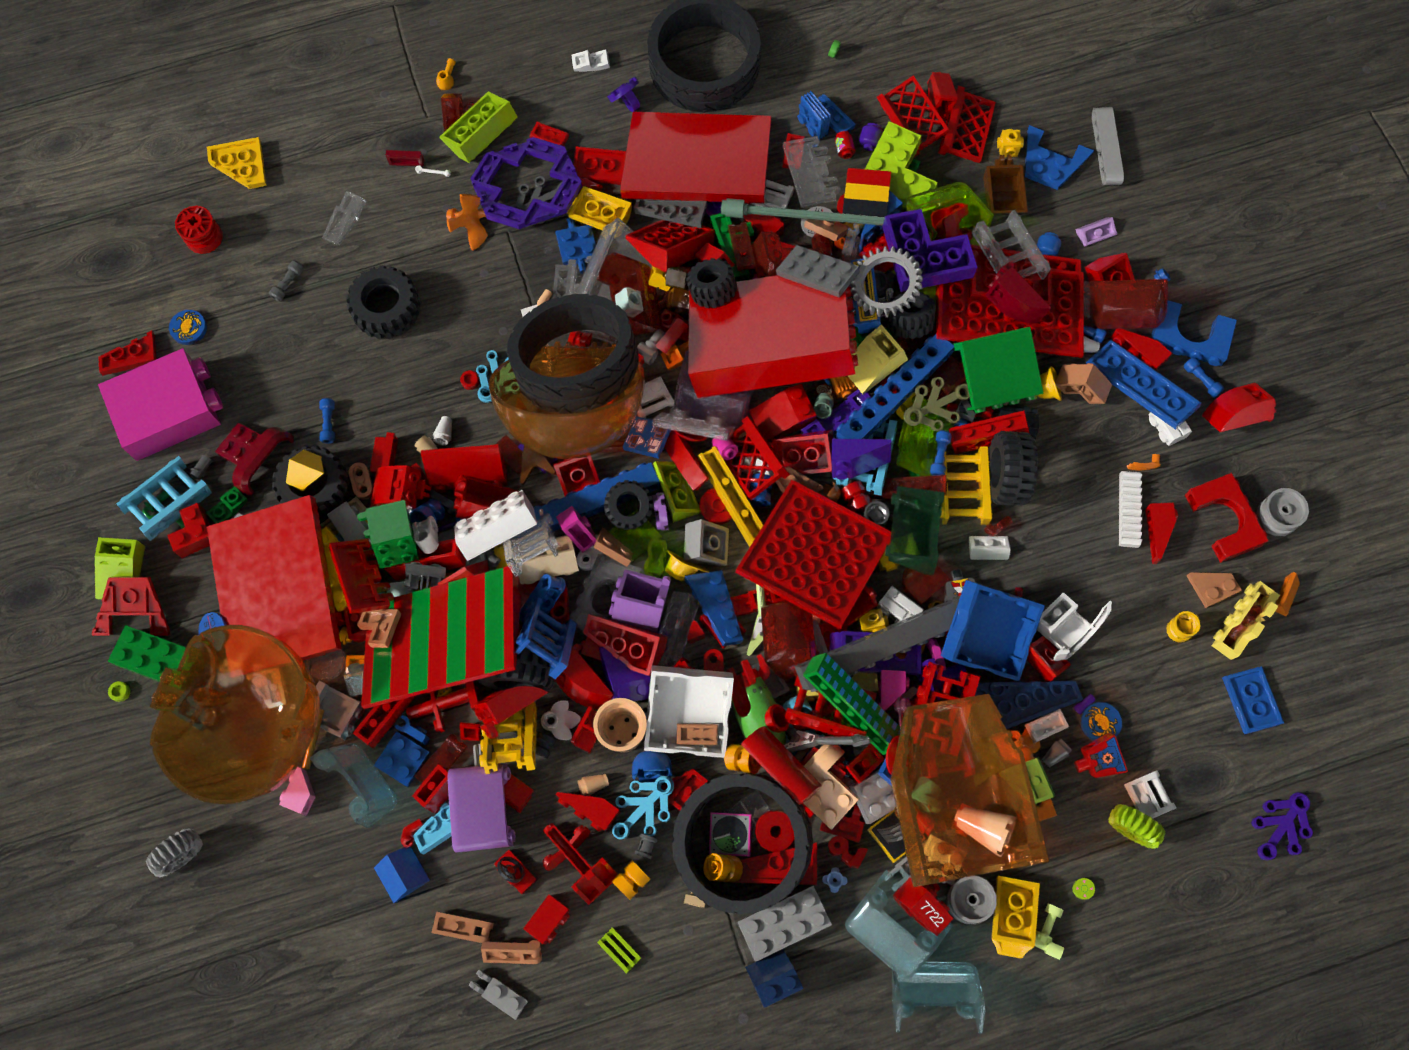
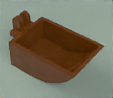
M1008 154L1006 159L1005 155H1000L999 159H995V166L986 167L983 177L988 210L990 213L1028 212L1023 165H1014L1011 154Z

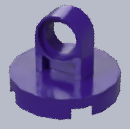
M636 76L629 79L628 83H623L607 96L609 101L612 103L621 98L631 112L637 110L640 107V103L631 90L639 83Z

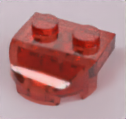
M918 560L907 566L902 574L904 591L906 593L909 592L920 605L940 590L946 582L950 581V578L942 569L930 560Z

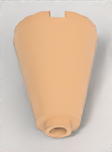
M964 807L962 810L958 809L954 821H957V827L995 855L1002 857L1005 852L1003 846L1010 841L1016 824L1014 821L1017 817Z

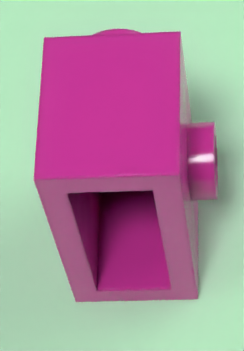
M573 506L556 516L564 533L582 553L595 544L597 538L590 527L591 523L586 516L581 517Z

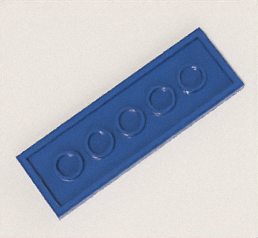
M1112 340L1086 362V364L1092 363L1096 365L1113 386L1175 430L1201 405V402Z

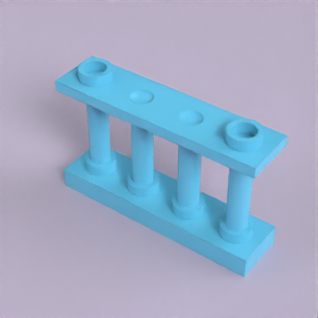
M179 456L169 461L165 467L116 503L124 514L131 511L143 524L139 529L149 541L181 518L179 510L195 503H200L212 493L203 480L195 483L184 471L187 466ZM176 475L190 488L182 495L168 483ZM160 487L174 499L167 507H164L152 494ZM145 499L159 512L151 519H148L137 507Z

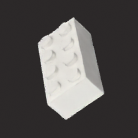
M523 490L513 492L508 498L496 501L489 508L479 510L472 517L457 522L454 526L455 542L466 560L469 561L537 525L534 508Z

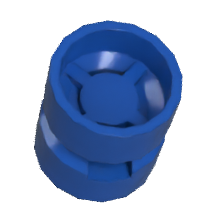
M760 473L753 474L752 478L759 479ZM765 474L764 479H769L771 476ZM751 482L749 491L755 490L758 483ZM772 485L752 500L747 496L749 503L756 507L771 505L772 493L769 491L772 490Z
M428 499L410 513L412 524L427 520L429 516H432L436 523H439L445 517V509L436 499Z

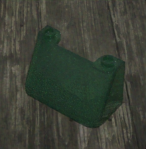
M897 486V491L892 493L891 498L894 512L890 545L886 544L885 556H888V561L925 575H934L938 562L937 545L944 492Z

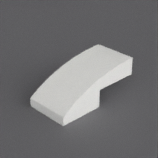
M606 49L592 54L588 50L572 54L574 71L587 72L610 68Z

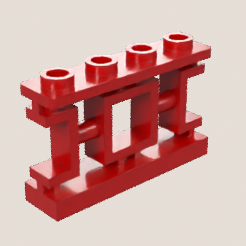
M929 662L928 666L925 665L923 669V684L918 687L917 697L919 698L917 705H914L912 708L911 716L913 719L911 725L908 724L905 735L910 743L922 745L924 736L941 740L939 750L958 756L980 676L960 671L958 680L942 676L944 666ZM933 678L944 681L942 692L931 690ZM952 684L963 686L960 698L949 695ZM936 696L952 700L947 719L930 715ZM922 716L933 721L930 732L919 729ZM941 723L952 726L949 738L938 734Z

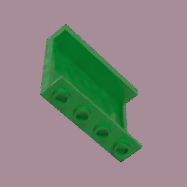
M1030 327L954 343L955 351L960 350L972 406L968 407L967 410H974L975 413L986 411V407L992 406V409L1000 408L1006 402L1009 405L1020 403V399L1025 398L1026 401L1037 399V395L1044 394Z

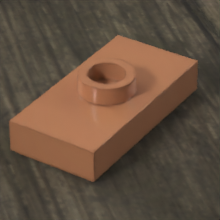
M677 724V744L718 745V724Z

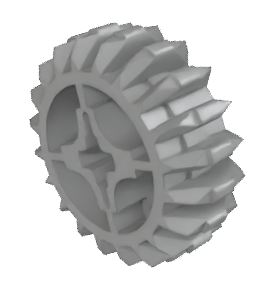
M190 828L183 829L157 845L146 860L151 873L156 877L167 876L192 860L203 845L198 833Z

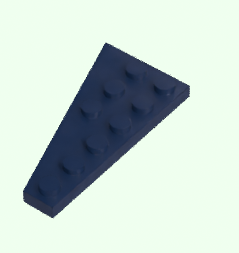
M1076 681L979 682L967 723L974 740L977 741L1082 701L1083 697ZM952 684L957 697L960 698L963 686Z

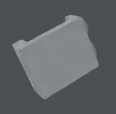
M319 681L299 717L313 724L316 709H323L324 714L320 728L345 740L352 734L354 730L353 725L357 719L361 718L364 709L361 706L362 702Z

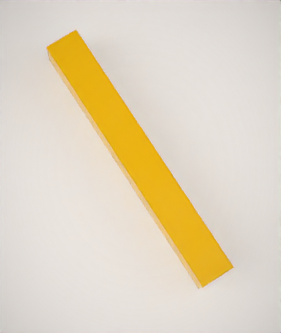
M714 446L711 450L703 454L700 453L698 460L750 547L763 524L716 446Z

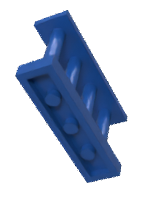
M538 597L525 608L526 616L520 636L516 640L517 648L515 653L519 655L525 647L549 663V676L556 679L568 666L577 623L572 619L566 624L559 623L539 609L542 599ZM537 617L557 630V633L537 620ZM534 628H536L537 630H539L555 642L552 643L547 638L536 632ZM531 638L550 650L552 655L532 642Z

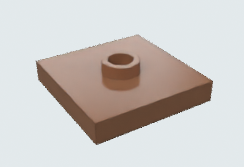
M807 219L804 224L805 228L833 241L842 238L850 230L849 226L837 221Z

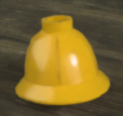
M1052 366L1047 372L1040 375L1044 394L1037 396L1043 399L1055 398L1061 401V390L1055 384L1058 375Z

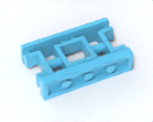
M890 420L889 424L885 421L881 428H878L868 439H873V436L883 438L884 432L887 431L885 439H891L892 453L897 432V421ZM889 463L878 467L875 483L873 482V475L866 473L844 480L833 479L836 480V484L839 487L841 485L847 486L849 480L867 482L866 491L870 492L873 490L875 495L882 496Z

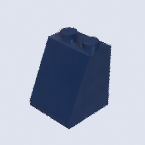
M783 949L745 967L764 1008L803 989L798 975Z

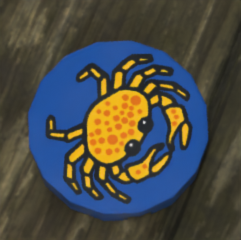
M194 310L178 312L169 323L170 335L177 343L182 345H192L197 340L200 341L207 331V323L204 317Z
M1096 702L1089 705L1082 713L1081 728L1084 734L1093 741L1107 733L1117 736L1122 728V718L1112 705L1105 702Z

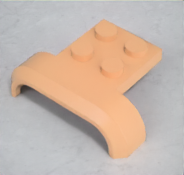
M823 745L804 766L821 783L822 787L804 804L832 830L860 798L829 770L842 757L845 751L838 745Z

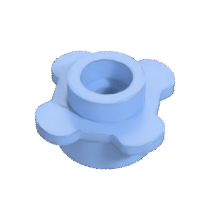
M836 867L832 868L831 873L823 876L822 879L823 883L830 887L832 893H837L842 885L847 884V878L843 877Z

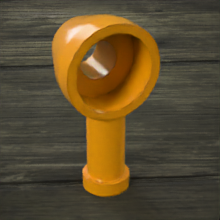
M449 58L445 70L440 71L437 75L436 83L441 90H449L454 85V80L451 76L453 67L456 64L454 59Z

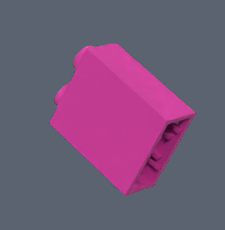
M182 348L98 384L121 447L136 461L221 425L216 411L222 409L223 404L214 388L206 389L203 380L210 378L211 375L201 357L193 360Z

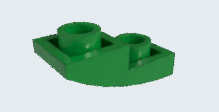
M234 486L220 497L221 501L207 511L206 515L214 524L230 520L244 506L247 498Z

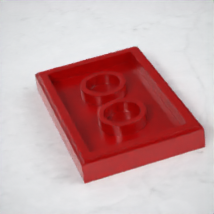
M576 146L573 165L579 178H587L595 183L621 185L626 151Z

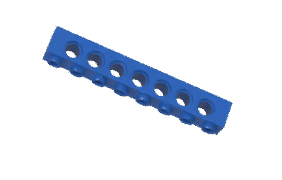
M936 334L933 337H928L924 342V346L921 349L917 348L912 354V358L903 363L896 374L893 372L888 377L887 383L884 386L880 385L875 390V395L872 398L868 397L862 403V408L859 411H853L849 416V420L838 426L836 429V439H868L915 392V388L922 385L952 355L954 345L948 340L936 339ZM903 377L909 378L910 381L904 380ZM890 390H896L898 393H893ZM878 402H883L886 405L881 406L878 404ZM870 414L873 418H867L865 415ZM852 427H858L860 431H855Z

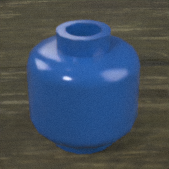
M1046 232L1038 238L1035 252L1036 254L1058 256L1062 242L1057 234Z

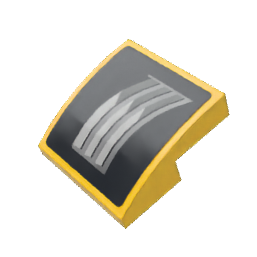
M900 807L889 812L868 829V832L892 863L896 862L924 839Z

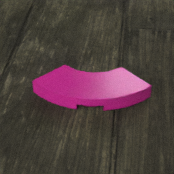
M935 637L928 639L929 642L925 645L931 657L935 659L936 664L944 666L943 670H946L945 660L940 656L942 650L938 641L933 639Z

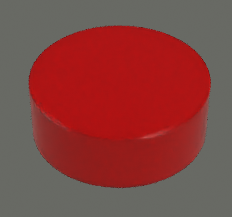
M472 370L465 371L460 377L462 386L467 390L477 388L480 383L478 374Z

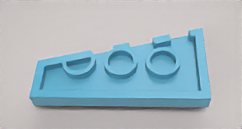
M445 802L440 807V811L434 817L431 816L413 835L420 853L426 854L451 837L449 802Z

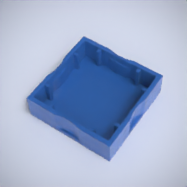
M966 580L940 656L958 664L975 669H985L996 675L1020 681L1028 657L1029 646L1036 633L1045 605Z

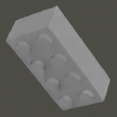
M814 886L737 922L755 962L832 925Z

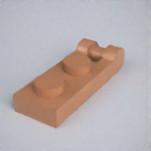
M436 912L432 933L479 943L490 942V929L493 930L494 923ZM477 927H482L481 936L475 935Z
M532 940L529 943L482 942L483 963L538 964L542 961L541 946L537 940Z

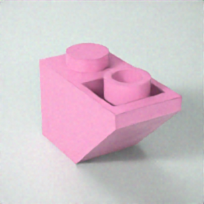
M297 767L289 777L290 783L287 789H284L281 793L279 805L307 816L315 799V794L307 771Z

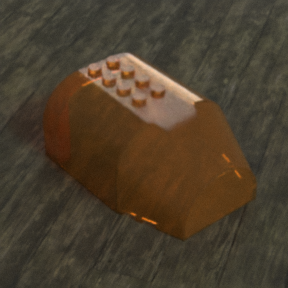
M989 694L909 706L904 710L890 780L913 887L1049 862L1024 754L1020 747H1016L1011 738L1013 736L1011 731H1007L1001 721L1002 716ZM964 807H970L1017 817L1014 821L1016 824L1010 841L1003 846L1005 852L1002 857L995 855L957 827V821H954L958 809L962 810Z

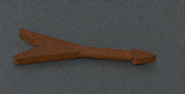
M515 398L514 413L518 416L525 442L520 483L524 485L535 467H539L552 475H556V471L532 442L524 413L526 409L519 399Z

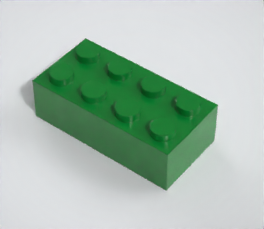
M125 625L108 662L183 691L197 672L204 656L197 651Z

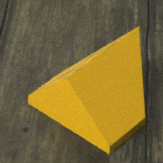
M302 450L289 459L286 483L304 491L308 485L324 474L322 457L307 450Z

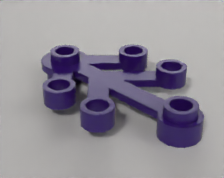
M1294 793L1290 796L1289 800H1268L1263 803V810L1267 813L1275 812L1277 809L1290 808L1286 815L1266 818L1257 816L1252 819V826L1255 829L1278 825L1268 842L1258 847V855L1261 859L1272 860L1276 857V845L1285 832H1287L1289 840L1287 846L1288 853L1290 855H1298L1302 852L1293 820L1298 816L1301 826L1298 829L1300 838L1307 839L1312 837L1313 831L1309 827L1306 811L1310 808V800L1305 794ZM1296 800L1301 802L1300 807L1296 805ZM1268 803H1271V804H1272V806H1273V809H1272V810H1269V809H1268V807H1267V804H1268ZM1257 819L1261 820V822H1262V825H1261V826H1258V825H1257V823H1256V820H1257ZM1303 829L1308 831L1307 836L1303 834ZM1292 845L1297 847L1296 853L1292 851ZM1264 848L1268 850V856L1263 854Z

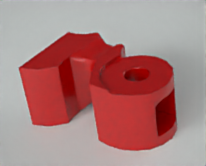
M840 836L831 838L828 843L829 852L833 856H842L841 861L849 868L859 869L868 849L860 848L855 855H851L848 852L849 844L847 839Z

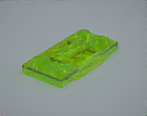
M915 395L914 397H912V401H911V402L914 403V400H915L916 395ZM923 398L921 408L927 405L928 400ZM911 413L910 418L912 420L915 419L914 413ZM933 413L924 415L932 420H941L943 425L945 423V418ZM904 420L898 443L900 450L896 465L927 479L931 478L930 468L935 462V456H937L938 443L935 439L938 431H933L931 427L921 423L916 426H910ZM938 422L934 425L936 429L939 428Z

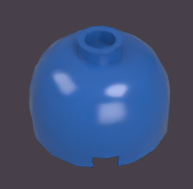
M643 751L633 760L632 778L634 780L638 777L639 782H655L660 776L670 778L673 776L671 760L664 752Z

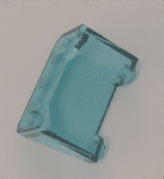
M348 743L326 748L310 757L318 769L325 770L328 773L336 770L343 774L358 797L350 803L349 813L357 824L369 828L396 806L397 797L359 745Z

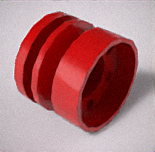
M189 206L177 215L175 229L188 248L194 253H210L221 244L223 239L222 230L206 208Z

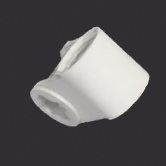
M429 516L427 520L412 524L414 541L425 554L434 552L439 545L437 523L432 516Z

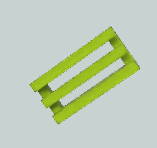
M613 927L597 942L626 974L641 959ZM612 934L635 957L633 961L610 938ZM606 940L629 963L627 967L604 944Z

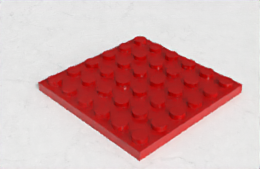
M791 480L736 568L735 573L841 630L895 533Z

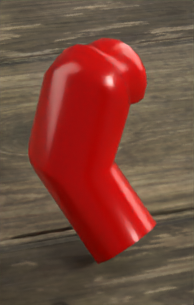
M420 818L403 828L401 844L404 847L408 848L413 845V835L424 825Z

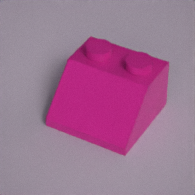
M881 670L877 678L879 689L877 704L886 713L909 689V677H906V671Z

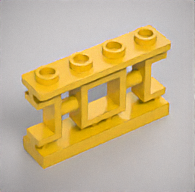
M534 701L506 720L494 725L498 731L497 738L489 739L484 730H482L484 739L481 740L480 745L483 755L479 756L480 766L484 767L486 774H490V769L498 771V763L514 761L517 762L518 769L522 768V765H526L527 771L535 770L537 708ZM524 712H525V726H523V722H522V719H524ZM517 731L516 738L499 739L500 733ZM523 741H524V756H522V752H521V749L523 748Z

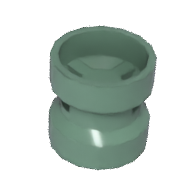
M828 393L817 395L813 407L817 417L824 419L831 415L834 405L833 397Z

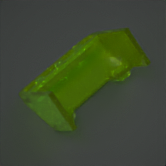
M962 182L952 183L911 195L906 203L907 211L922 209L931 241H935L937 231L932 226L931 214L940 208H945L955 203L968 204L969 213L961 219L959 227L968 228L973 226L982 237H986L994 216L971 188Z

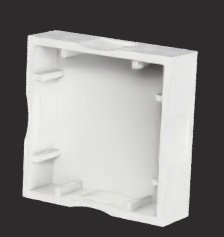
M652 665L644 751L686 752L699 756L724 758L728 737V713L732 701L733 673ZM677 724H718V745L677 744Z

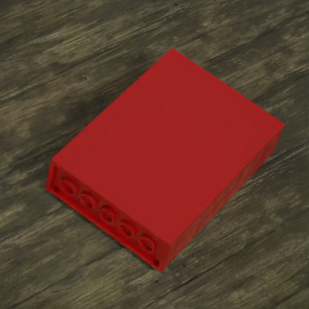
M778 275L736 282L737 291L735 296L731 297L729 302H725V305H719L717 308L700 307L692 299L689 290L688 374L697 398L856 374L855 366H858L857 354L854 355L857 352L856 340H853L856 337L855 326H852L855 320L854 312H851L854 307L853 298H850V296H853L850 285L839 298Z

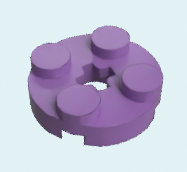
M658 492L656 495H652L654 511H659V513H655L657 530H669L664 492Z

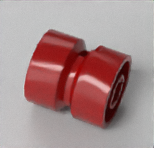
M855 481L841 489V496L844 502H848L847 508L859 515L864 513L866 506L872 502L869 495H865L866 489L862 481Z

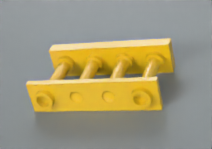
M980 447L975 455H946L945 452L944 465L946 472L943 477H940L942 507H939V518H942L943 525L947 524L949 516L981 518V525H989L992 520L988 447ZM947 462L978 464V471L976 473H947ZM947 480H975L979 482V489L977 491H948ZM948 498H976L980 500V507L977 509H949Z

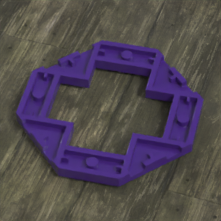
M532 137L526 139L527 142L519 145L514 143L503 147L504 150L487 152L470 178L476 195L480 197V204L486 218L516 229H522L567 213L581 190L582 183L564 146ZM526 155L553 162L554 165L549 172L550 177L562 180L563 182L550 203L534 198L526 211L498 203L503 194L502 188L490 185L503 162L519 167Z

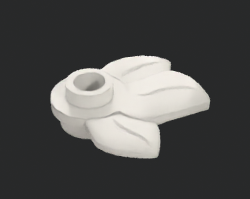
M568 701L556 702L552 706L551 711L544 713L541 718L543 728L547 731H552L554 737L559 740H570L572 738L570 729L577 726L581 721V717L578 714L568 711ZM550 718L555 719V722L552 725L548 724V720Z

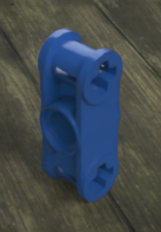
M544 574L524 606L520 609V621L524 623L526 616L525 608L538 597L542 599L539 609L548 614L559 596L564 592L565 580L562 577L553 578L549 574Z

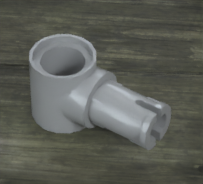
M659 329L656 330L650 340H647L645 343L641 342L637 346L638 353L644 356V362L648 365L655 361L658 355L656 344L665 334Z

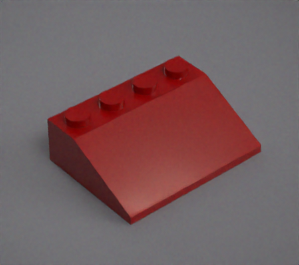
M660 220L627 234L626 239L653 267L667 272L668 268L682 266L684 263L695 260V254L707 242L714 246L715 230L703 225L701 228Z
M498 444L421 450L428 484L431 489L438 493H444L446 490L455 491V482L459 475H465L499 486L508 485L507 464Z

